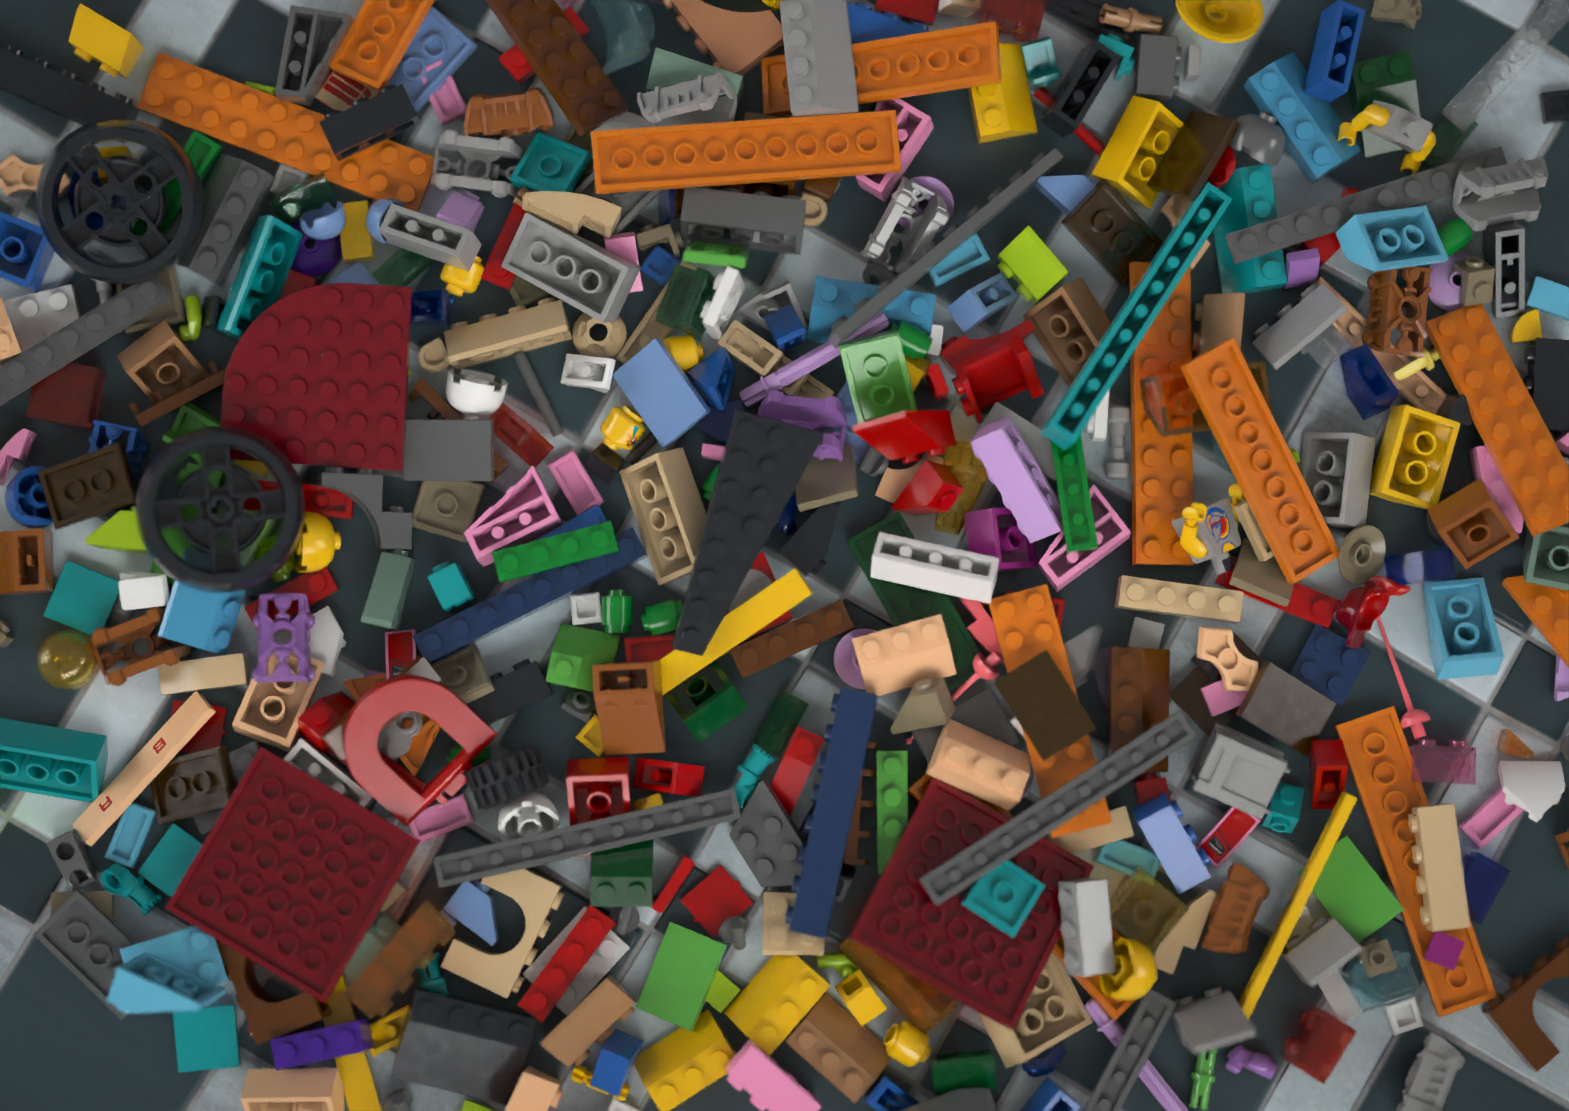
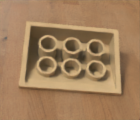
M1051 953L1013 1030H1009L978 1013L1006 1068L1031 1059L1093 1023L1090 1015L1084 1009V1004L1071 978L1066 974L1065 967L1053 953Z

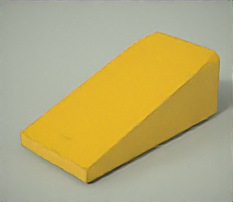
M368 200L343 203L346 225L340 233L344 263L375 260L373 237L366 228V214L369 211Z
M409 1005L370 1024L374 1048L369 1049L372 1057L399 1044Z

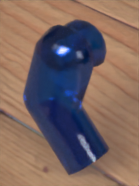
M1055 1044L1051 1046L1044 1058L1035 1059L1032 1057L1023 1062L1022 1069L1027 1072L1028 1076L1033 1078L1052 1074L1067 1051Z

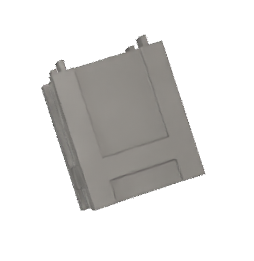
M1216 722L1191 775V779L1194 781L1193 790L1262 819L1265 813L1270 815L1271 810L1267 808L1284 771L1290 773V768L1286 767L1288 761L1283 757V750Z

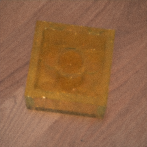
M1140 865L1135 868L1109 900L1111 925L1127 938L1134 939L1147 946L1152 953L1190 909L1186 902Z

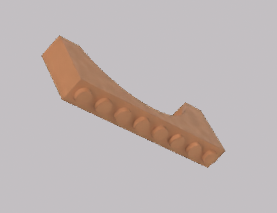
M662 0L663 5L667 9L672 7L679 15L676 17V21L686 33L690 30L697 40L694 41V44L704 56L709 54L715 63L712 65L714 67L743 76L760 63L761 58L768 57L784 45L782 24L771 10L746 13L720 9L701 0Z

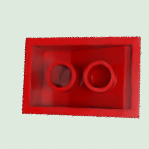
M949 410L902 411L852 426L855 434L889 460H902V464L920 461V455L927 453L928 457L946 454L945 448L956 446Z
M629 757L568 759L566 784L570 826L632 812ZM586 854L578 857H591V854Z

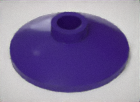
M297 220L290 226L303 234L291 266L293 270L307 276H319L329 272L336 266L342 254L340 234L328 240L313 239L316 241L315 247L307 249L305 244L312 238L303 232L300 221Z

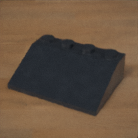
M414 986L390 1077L508 1105L527 1057L537 1019L527 1013Z

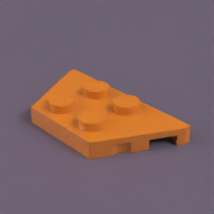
M1524 575L1505 578L1502 582L1503 587L1569 668V591L1524 582Z
M386 673L349 679L344 681L343 684L354 699L358 701L369 689L387 680ZM420 713L423 719L421 731L412 737L410 749L399 757L413 776L419 773L441 728L432 718L423 713ZM406 720L403 727L410 728L413 720Z

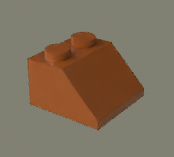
M1481 478L1427 510L1438 533L1465 569L1519 538L1497 500Z

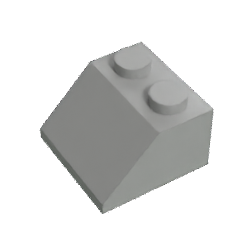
M1324 916L1316 919L1308 926L1311 931L1303 937H1300L1298 934L1291 938L1285 945L1286 949L1281 953L1302 983L1311 987L1317 985L1362 951L1359 944L1333 917L1325 919Z

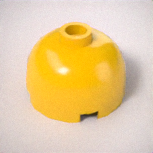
M306 512L303 532L294 551L299 559L293 560L296 572L319 571L329 565L334 558L335 550H340V533L334 532L333 525L327 517L315 512Z
M1118 937L1112 941L1115 972L1099 974V984L1103 994L1124 1001L1136 1000L1143 997L1157 979L1156 961L1153 953L1144 944L1134 939Z

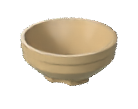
M583 313L574 324L572 333L573 343L580 355L615 359L627 342V329L619 315L616 321L603 323ZM595 324H602L608 330L606 338L602 341H595L590 337V329Z

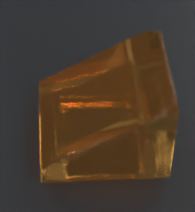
M1501 729L1496 749L1498 753L1523 759L1533 758L1534 753L1511 730Z

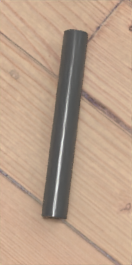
M524 351L515 354L513 358L552 436L556 437L562 434L564 431Z

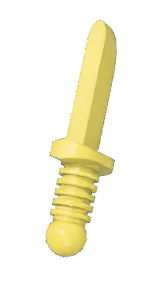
M1423 348V353H1425L1423 358H1415L1392 372L1395 379H1406L1424 367L1428 371L1435 367L1434 362L1440 358L1436 349L1433 348L1428 351L1426 348Z

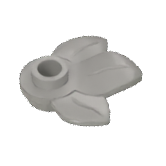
M415 711L404 712L379 733L377 747H387V752L391 759L404 755L411 747L412 737L416 736L422 729L423 719L420 713ZM406 720H413L410 728L403 727Z

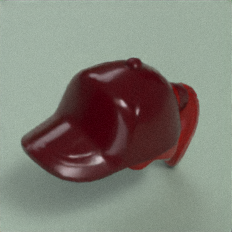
M1373 576L1364 586L1349 590L1340 599L1336 612L1338 622L1348 629L1346 645L1353 649L1359 648L1364 641L1365 632L1371 630L1374 620L1386 609L1390 596H1402L1408 593L1411 587L1399 584L1385 576Z

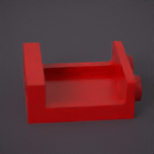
M1018 334L952 365L956 376L952 379L953 385L959 395L963 394L964 397L960 401L966 416L972 415L978 424L984 422L980 411L995 405L996 401L999 403L1025 389L1028 390L1033 399L1044 394L1030 352Z

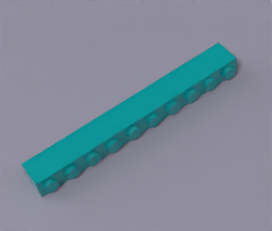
M1207 182L1195 201L1191 200L1040 431V434L1064 450L1075 443L1232 201L1231 197Z

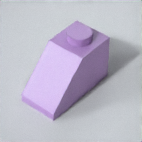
M463 190L462 194L453 191L438 212L436 218L464 227L474 233L484 207L479 202L480 197L465 190Z

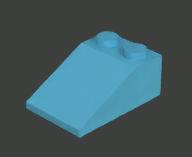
M1484 577L1424 583L1423 592L1429 647L1436 679L1497 674L1504 654Z
M194 925L119 949L123 963L143 953H148L215 984L228 981L215 938Z
M143 953L117 967L107 1002L116 1005V1008L124 1013L200 1010L223 996L226 988L148 953Z

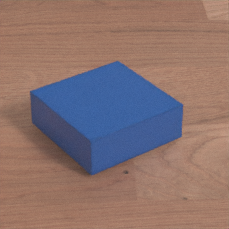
M656 244L640 266V271L665 287L681 261Z

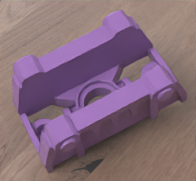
M771 390L769 395H766L759 406L758 416L820 431L825 427L842 428L840 433H824L813 456L818 457L819 460L824 458L843 460L847 416L838 397L828 396L824 400L787 396L779 390Z
M274 593L259 595L258 614H255V617H253V626H255V629H258V667H255L253 670L255 682L299 681L302 683L313 681V678H315V669L311 666V628L315 625V616H313V613H310L306 594ZM268 600L274 601L276 608L279 610V614L275 616V623L269 617ZM298 600V615L291 621V616L286 614V610L290 608L292 601ZM279 630H287L291 633L292 637L289 642L281 644L275 641V633ZM291 651L298 658V674H292L290 666L286 663V659L291 657ZM275 652V658L279 659V664L276 665L274 674L269 675V657Z

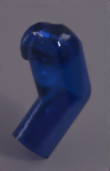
M796 494L789 498L776 522L777 528L781 529V532L785 535L793 533L796 529V524L794 523L795 512L799 510Z

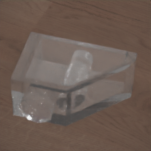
M1100 624L1092 626L1064 644L1075 689L1089 681L1086 675L1094 670L1103 631Z

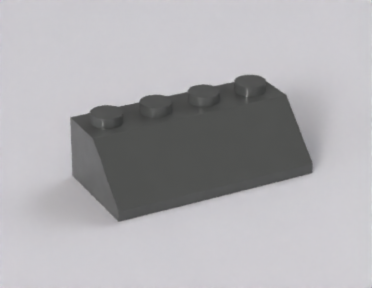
M221 153L203 189L204 212L199 233L188 253L176 265L223 287L271 192L270 188L274 177L270 173L244 160Z
M708 186L685 188L680 220L681 239L686 242L697 241L801 255L806 200H801L794 195H784L782 198L772 197L770 194L756 191L752 194L740 193L739 190L734 188H724L722 190H713Z

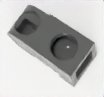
M75 829L46 843L62 876H64L67 884L73 891H77L97 881L95 868L81 842L82 838Z

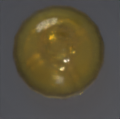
M72 629L60 630L46 637L39 646L36 656L37 669L42 678L53 687L63 690L80 689L96 676L99 663L89 636Z

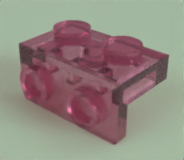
M1418 739V745H1409V750L1412 751L1411 782L1475 785L1476 748L1467 747V741H1448V746H1437V740Z

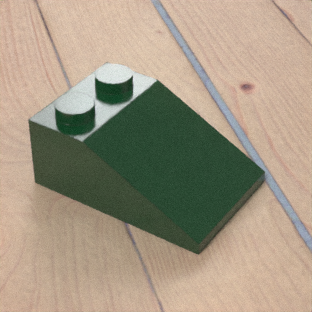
M1409 51L1354 63L1348 88L1354 117L1371 105L1374 100L1399 106L1420 117L1416 78ZM1364 129L1358 131L1364 159L1404 150Z

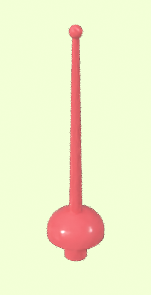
M1379 616L1375 620L1378 622L1408 711L1400 719L1402 729L1411 727L1414 739L1425 737L1427 735L1422 723L1431 720L1430 716L1424 710L1414 709L1380 620L1381 616Z
M995 650L987 658L978 653L973 659L975 673L951 696L952 701L954 702L980 677L985 680L996 679L1000 674L995 666L1003 659L1002 656ZM913 735L906 739L907 744L912 743Z

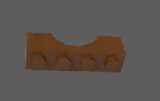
M840 599L735 647L730 652L744 679L801 651L853 629L854 626Z

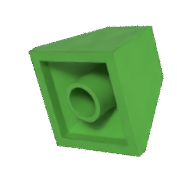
M560 623L545 682L594 692L592 665L615 662L620 635Z

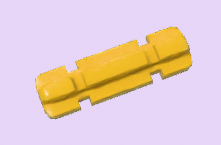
M582 1065L574 1067L571 1074L572 1081L580 1084L584 1082L587 1087L609 1095V1093L590 1085L594 1070L590 1072L587 1067ZM625 1083L619 1097L614 1095L613 1097L624 1101L628 1096L630 1086Z

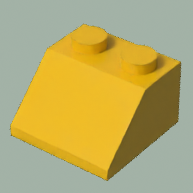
M80 3L69 37V42L76 48L74 54L87 62H90L91 59L101 63L99 68L114 78L117 74L127 78L145 48L133 34Z

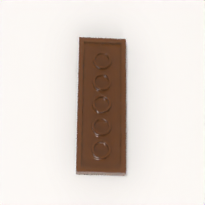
M485 0L580 137L625 114L629 110V105L555 0Z

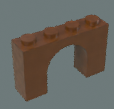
M1566 934L1555 944L1557 948L1551 954L1545 953L1538 957L1532 963L1534 968L1526 975L1521 973L1512 979L1509 983L1511 988L1502 995L1497 993L1494 999L1488 1000L1486 1002L1487 1008L1482 1011L1527 1067L1536 1072L1558 1055L1560 1051L1538 1026L1533 1014V1001L1539 988L1547 981L1558 977L1569 978V934Z
M215 939L218 950L226 964V975L233 982L237 992V1004L240 1009L244 1010L247 1018L248 1032L255 1039L257 1045L332 1014L328 1001L323 1003L306 992L289 998H279L269 994L261 987L256 978L255 962Z

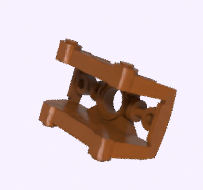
M533 87L527 92L487 96L485 93L475 94L467 104L463 126L465 136L479 137L484 134L490 137H494V135L507 137L522 135L527 131L532 133V130H535V128L551 130L555 126V118L545 92L540 87Z
M1419 266L1398 268L1402 269V277L1406 281V287L1402 288V290L1396 284L1397 269L1374 272V275L1371 274L1367 279V287L1371 289L1367 329L1362 334V343L1378 352L1423 358L1425 355L1423 353L1424 339L1427 338L1425 324L1428 293L1431 292V287H1429L1430 273H1432L1433 269ZM1405 301L1407 302L1406 317L1401 312L1402 304ZM1398 325V331L1402 332L1401 339L1396 341L1395 348H1390L1391 331Z
M151 607L143 616L109 629L107 627H99L92 632L93 635L91 636L90 643L104 675L106 685L121 686L125 684L124 682L127 681L126 678L164 663L166 666H173L178 664L180 657L192 652L187 644L164 652L157 650L165 646L164 642L170 640L158 636V633L153 634L158 624L162 623L166 609ZM141 638L146 639L150 644V650L144 656H139L134 651V643ZM114 641L126 644L120 647L119 652L116 654L100 653L99 647ZM123 659L124 662L130 660L128 666L108 673L107 670L113 667L117 660Z
M1234 862L1227 872L1229 879L1225 880L1224 884L1222 883V889L1216 894L1211 906L1210 920L1207 921L1209 931L1201 939V947L1216 953L1239 954L1247 952L1250 945L1248 938L1263 900H1266L1270 893L1269 887L1266 886L1263 880L1248 868Z

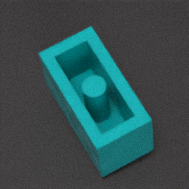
M448 561L432 568L433 574L427 576L443 610L451 613L477 600L462 567L456 563L449 564Z

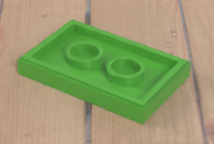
M691 241L684 250L683 261L745 268L749 260L750 249L748 247Z
M898 329L845 341L839 345L858 424L902 411H918Z
M1347 835L1334 845L1312 891L1329 914L1359 944L1401 913L1404 908ZM1303 867L1301 870L1298 871V873L1300 874V876H1301V874H1302V872H1303V870H1304L1305 867Z
M670 922L636 1008L693 1031L727 945L677 923Z

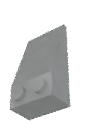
M529 212L525 213L501 265L504 269L603 323L617 320L641 269L640 266L578 235L576 236Z
M1221 986L1205 990V996L1193 999L1192 995L1174 1000L1177 1004L1171 1013L1179 1043L1195 1054L1256 1036L1253 1026L1232 992L1227 989L1222 990Z

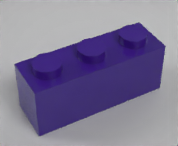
M368 1017L270 1039L276 1070L364 1052L374 1048Z

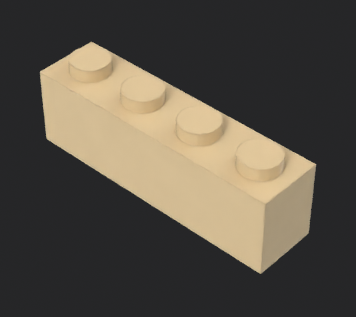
M1122 575L1118 578L1114 608L1235 624L1240 622L1244 592Z
M1453 803L1411 807L1412 814L1408 815V825L1410 832L1415 833L1416 845H1412V856L1414 863L1419 865L1420 876H1416V887L1418 894L1423 896L1424 906L1420 907L1422 925H1426L1429 931L1470 927L1455 805Z

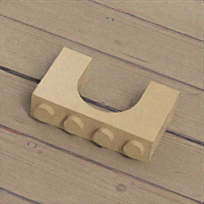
M527 868L486 877L481 881L482 884L513 898L522 908L526 927L519 944L508 952L492 953L456 937L453 939L441 965L442 968L505 998H509L511 993L517 995L525 979L520 974L525 965L531 966L538 952L533 947L538 937L544 939L551 922L547 920L551 909L558 910L565 895L560 892L563 885Z

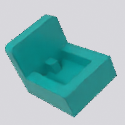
M1101 34L1098 41L1120 57L1118 63L1121 64L1115 76V80L1120 81L1123 74L1129 76L1136 59L1131 57L1134 48L1124 44V40L1116 35L1107 34L1105 36Z
M1049 36L1020 44L1027 78L1033 85L1037 84L1039 87L1048 86L1055 83V79L1062 77L1061 71L1057 67L1052 40Z
M1279 782L1268 804V809L1271 810L1270 815H1265L1262 826L1271 828L1279 833H1292L1300 818L1304 788Z

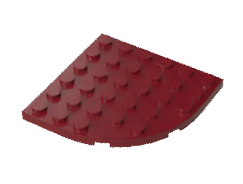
M331 283L302 289L274 303L248 327L232 353L223 383L221 426L241 428L260 435L282 451L291 464L403 471L413 287ZM230 448V459L259 461L245 452Z

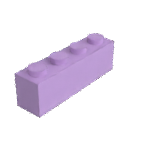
M1004 417L979 428L970 441L972 450L986 467L989 480L996 484L1002 495L1005 507L1011 510L1016 518L1019 531L1026 535L1030 544L1062 531L1063 522L1060 502L1011 417Z

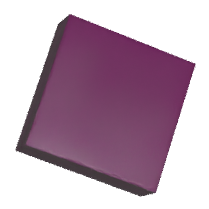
M1433 931L1423 959L1454 971L1465 942L1442 932Z

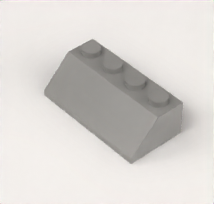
M845 0L780 1L792 115L794 117L860 113L847 2Z

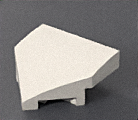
M326 606L313 614L315 616V625L311 628V658L324 662L323 674L334 677L336 672L335 664L341 648L346 645V641L343 639L344 633L333 611L329 606ZM284 630L275 635L278 643L284 644L290 641L292 635L289 631Z
M1499 761L1498 774L1502 791L1506 793L1504 801L1506 804L1519 806L1529 813L1528 818L1537 823L1543 817L1544 812L1552 805H1557L1560 802L1561 794L1565 790L1561 761Z

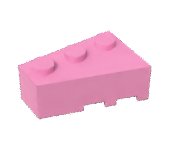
M900 98L877 102L875 111L896 110L901 172L856 176L860 188L883 202H886L934 129L930 116Z
M1486 445L1468 450L1473 482L1479 478L1483 480L1517 534L1522 533L1524 519Z
M534 466L526 472L527 474L514 487L511 486L506 491L504 497L493 507L491 506L464 532L476 559L483 567L494 562L492 552L532 542L563 524Z
M1094 484L1089 492L1098 549L1067 554L1064 529H1062L1039 561V570L1056 592L1130 539L1131 531Z
M751 1040L725 1066L726 1072L729 1074L727 1081L738 1091H741L743 1088L752 1095L749 1100L761 1111H764L766 1108L769 1111H818L821 1108L813 1092L803 1088L794 1076L785 1072L775 1060Z

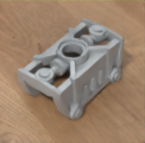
M720 72L704 78L702 75H698L692 81L681 82L669 87L657 86L654 91L643 94L641 92L637 93V102L642 116L649 124H654L655 127L734 121L738 105L737 95Z
M453 129L444 130V134L442 133L437 138L430 185H436L437 188L445 191L457 187L492 192L491 194L497 198L506 197L507 194L516 197L520 188L504 181H492L491 179H499V176H506L509 180L517 166H511L504 170L500 169V165L494 163L502 158L521 160L525 152L510 137L494 140L459 135ZM441 149L457 151L466 160L458 159L457 163H452L448 158L440 155ZM475 162H483L487 166L486 173L481 177L472 176L470 174L471 165ZM450 169L456 170V174H460L462 176H455L444 173L448 172Z
M1537 156L1536 159L1527 161L1521 158L1511 164L1484 169L1479 166L1474 171H1459L1452 199V207L1455 213L1477 232L1486 230L1487 225L1520 219L1528 222L1537 220L1541 208L1537 188L1546 186L1549 175L1546 162L1541 156ZM1472 191L1474 192L1468 199H1462V197L1469 195Z
M904 176L901 177L902 181L895 193H892V199L873 233H870V239L866 247L860 252L861 256L875 263L882 264L899 275L901 274L898 271L907 262L913 260L916 263L923 257L921 252L931 243L939 227H943L949 220V213H947L944 198L940 194ZM927 194L931 195L932 198L926 209L916 213L917 209L914 207L916 202L922 201ZM900 217L907 218L908 226L904 231L896 232L893 230ZM899 242H901L902 252L893 266L889 264L891 260V253L889 251L892 246L897 247Z
M1429 1033L1428 1036L1426 1035L1423 1042L1424 1050L1417 1054L1418 1059L1417 1061L1414 1060L1405 1082L1406 1089L1402 1091L1404 1100L1401 1104H1398L1396 1111H1443L1442 1108L1456 1073L1462 1069L1465 1062L1461 1052L1438 1035Z

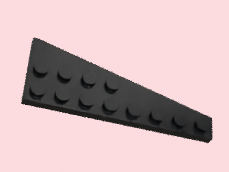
M734 410L675 631L672 649L703 656L823 438V432Z

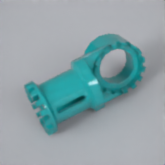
M753 744V751L744 764L737 767L743 773V776L739 779V782H736V786H733V789L735 788L738 806L742 809L745 808L757 785L762 781L760 779L761 775L770 763L776 761L773 756L763 751L756 744Z
M112 864L101 873L100 882L103 888L110 894H121L125 899L129 898L141 909L143 916L148 915L153 910L151 907L155 908L154 904L158 905L163 899L161 894H156L144 883L145 879L142 876L136 878L125 866L121 867L122 864ZM114 875L118 879V881L115 882V878H112V876Z
M440 952L427 954V957L426 955L413 957L414 962L418 965L420 976L418 987L449 994L445 978L441 977L438 958L441 957Z

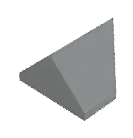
M789 280L759 293L735 311L737 314L769 331L764 316L791 304L804 328L808 329Z

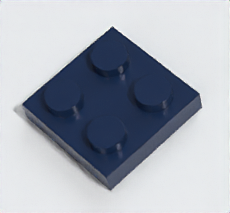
M1314 624L1288 674L1335 702L1338 706H1342L1371 652L1361 647L1349 648L1346 645L1347 639L1319 624Z

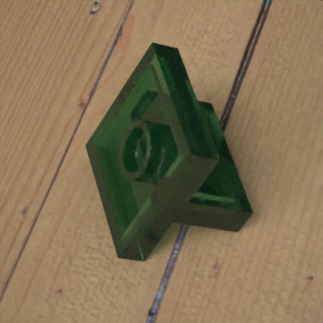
M676 264L655 321L683 331L694 339L702 341L706 329L703 325L704 318L701 317V312L706 301H712L716 290L713 289L716 278L707 270L698 267L697 270H693Z

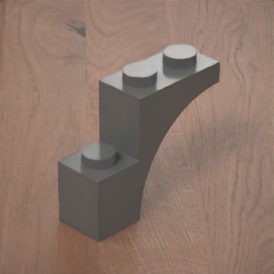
M327 467L325 473L317 474V487L338 491L352 499L363 510L374 532L376 550H411L412 513H405L404 507L386 506L385 512H382L383 475H374V469H356V474H345L344 468Z

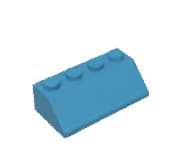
M1293 52L1272 62L1248 78L1243 87L1260 111L1263 110L1278 118L1276 124L1283 129L1286 136L1285 148L1312 185L1362 150L1356 142L1352 146H1347V138L1337 141L1342 121L1327 101L1304 93L1308 72Z
M816 276L806 341L828 342V338L833 331L831 326L843 315L847 318L852 316L856 312L853 308L865 297H868L870 300L878 294L876 289L879 286ZM906 290L881 312L885 314L889 325L892 322L897 324L901 319L926 331L927 336L930 337L936 295ZM888 328L881 331L880 333L887 332Z

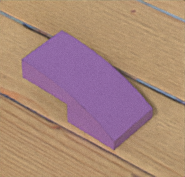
M1317 248L1287 253L1285 265L1287 284L1283 287V290L1315 283L1320 264V255Z

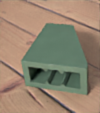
M391 549L390 553H381L361 622L399 631L415 560L408 557V551Z

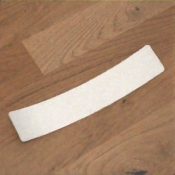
M1307 906L1303 908L1292 930L1293 936L1299 934L1300 937H1303L1311 931L1308 926L1314 921ZM1338 969L1318 983L1340 1022H1344L1362 1013V1009L1350 992Z

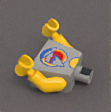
M1374 100L1371 105L1354 117L1351 123H1341L1337 141L1347 138L1346 145L1352 146L1355 144L1357 131L1364 129L1411 152V154L1405 155L1400 172L1402 173L1403 169L1407 168L1413 170V175L1418 173L1422 161L1435 146L1436 136L1431 131L1433 126L1431 122L1399 106Z
M1237 483L1229 487V495L1232 499L1225 498L1209 505L1193 502L1191 507H1186L1183 510L1182 517L1171 521L1180 538V545L1188 552L1192 561L1198 564L1211 559L1217 575L1234 568L1228 551L1241 545L1238 532V516L1234 507L1240 504L1241 500L1245 501L1246 498Z

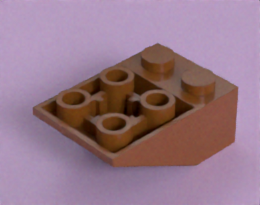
M45 529L0 532V595L53 592L52 532Z
M661 661L613 662L592 665L594 699L605 755L666 752Z

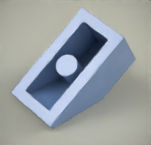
M1084 175L1041 176L1036 181L1034 187L1067 216L1093 189L1098 181L1093 177L1088 179Z
M1001 272L966 291L949 305L947 310L953 317L954 322L964 333L1018 298V295Z
M480 879L462 883L443 909L490 945H495L499 940L493 896L488 893L490 887L482 884Z

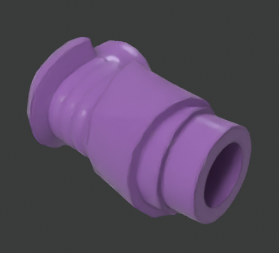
M1238 1045L1226 1055V1058L1229 1060L1226 1062L1225 1067L1234 1074L1241 1072L1243 1067L1262 1077L1271 1079L1279 1063L1273 1061L1270 1055L1252 1052L1243 1048V1045Z

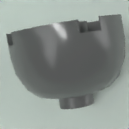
M1261 110L1259 115L1247 113L1235 119L1240 125L1228 145L1239 152L1243 150L1250 154L1249 157L1275 166L1283 155L1286 136L1283 129L1276 124L1278 118Z

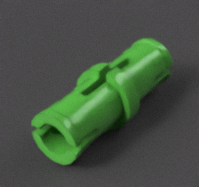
M1218 1048L1210 1049L1207 1059H1205L1206 1051L1200 1052L1197 1055L1195 1072L1191 1073V1079H1194L1189 1107L1197 1108L1199 1096H1201L1200 1109L1208 1110L1211 1083H1215L1216 1078L1213 1075Z

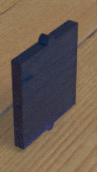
M663 189L658 194L659 226L670 224V221L675 217V189Z

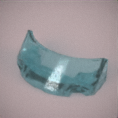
M590 0L599 14L607 38L608 53L606 64L603 68L604 74L607 75L644 60L651 51L649 49L650 41L655 37L654 20L649 6L629 0Z

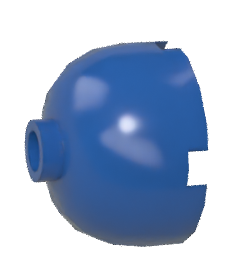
M30 466L17 473L8 483L4 495L6 509L10 516L17 523L29 528H43L53 523L38 475V471L46 469L43 466Z

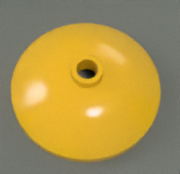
M1175 0L1177 10L1183 21L1200 36L1215 42L1236 43L1247 40L1258 31L1263 21L1264 11L1261 0Z

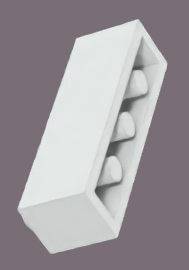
M879 532L872 555L871 577L990 604L997 580L999 558Z

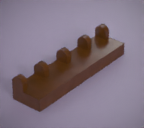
M212 360L207 364L213 374L192 385L185 374L180 378L186 388L165 399L159 389L153 391L158 402L142 411H139V407L135 402L130 403L129 406L142 427L222 385L227 366L218 370Z
M423 378L414 385L415 389L408 395L411 401L416 400L419 395H422L434 407L427 414L429 419H434L439 414L445 419H463ZM494 451V468L496 469L494 471V479L496 480L510 466Z
M869 742L867 749H877V743ZM863 769L844 864L869 865V859L857 858L858 837L871 838L870 831H859L860 807H873V801L861 800L863 776H875V770Z

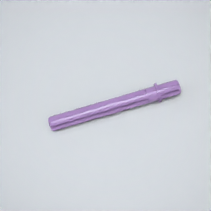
M879 312L846 341L875 335L888 328L890 325L885 314ZM828 341L765 378L763 375L760 376V381L740 392L743 403L750 407L764 399L766 395H769L771 390H780L841 355L839 346L835 348Z
M1091 998L1085 1003L1084 1009L1098 1025V1032L1102 1031L1116 1048L1125 1030L1117 1020L1111 1019L1098 1003ZM1147 1059L1138 1077L1166 1111H1189Z

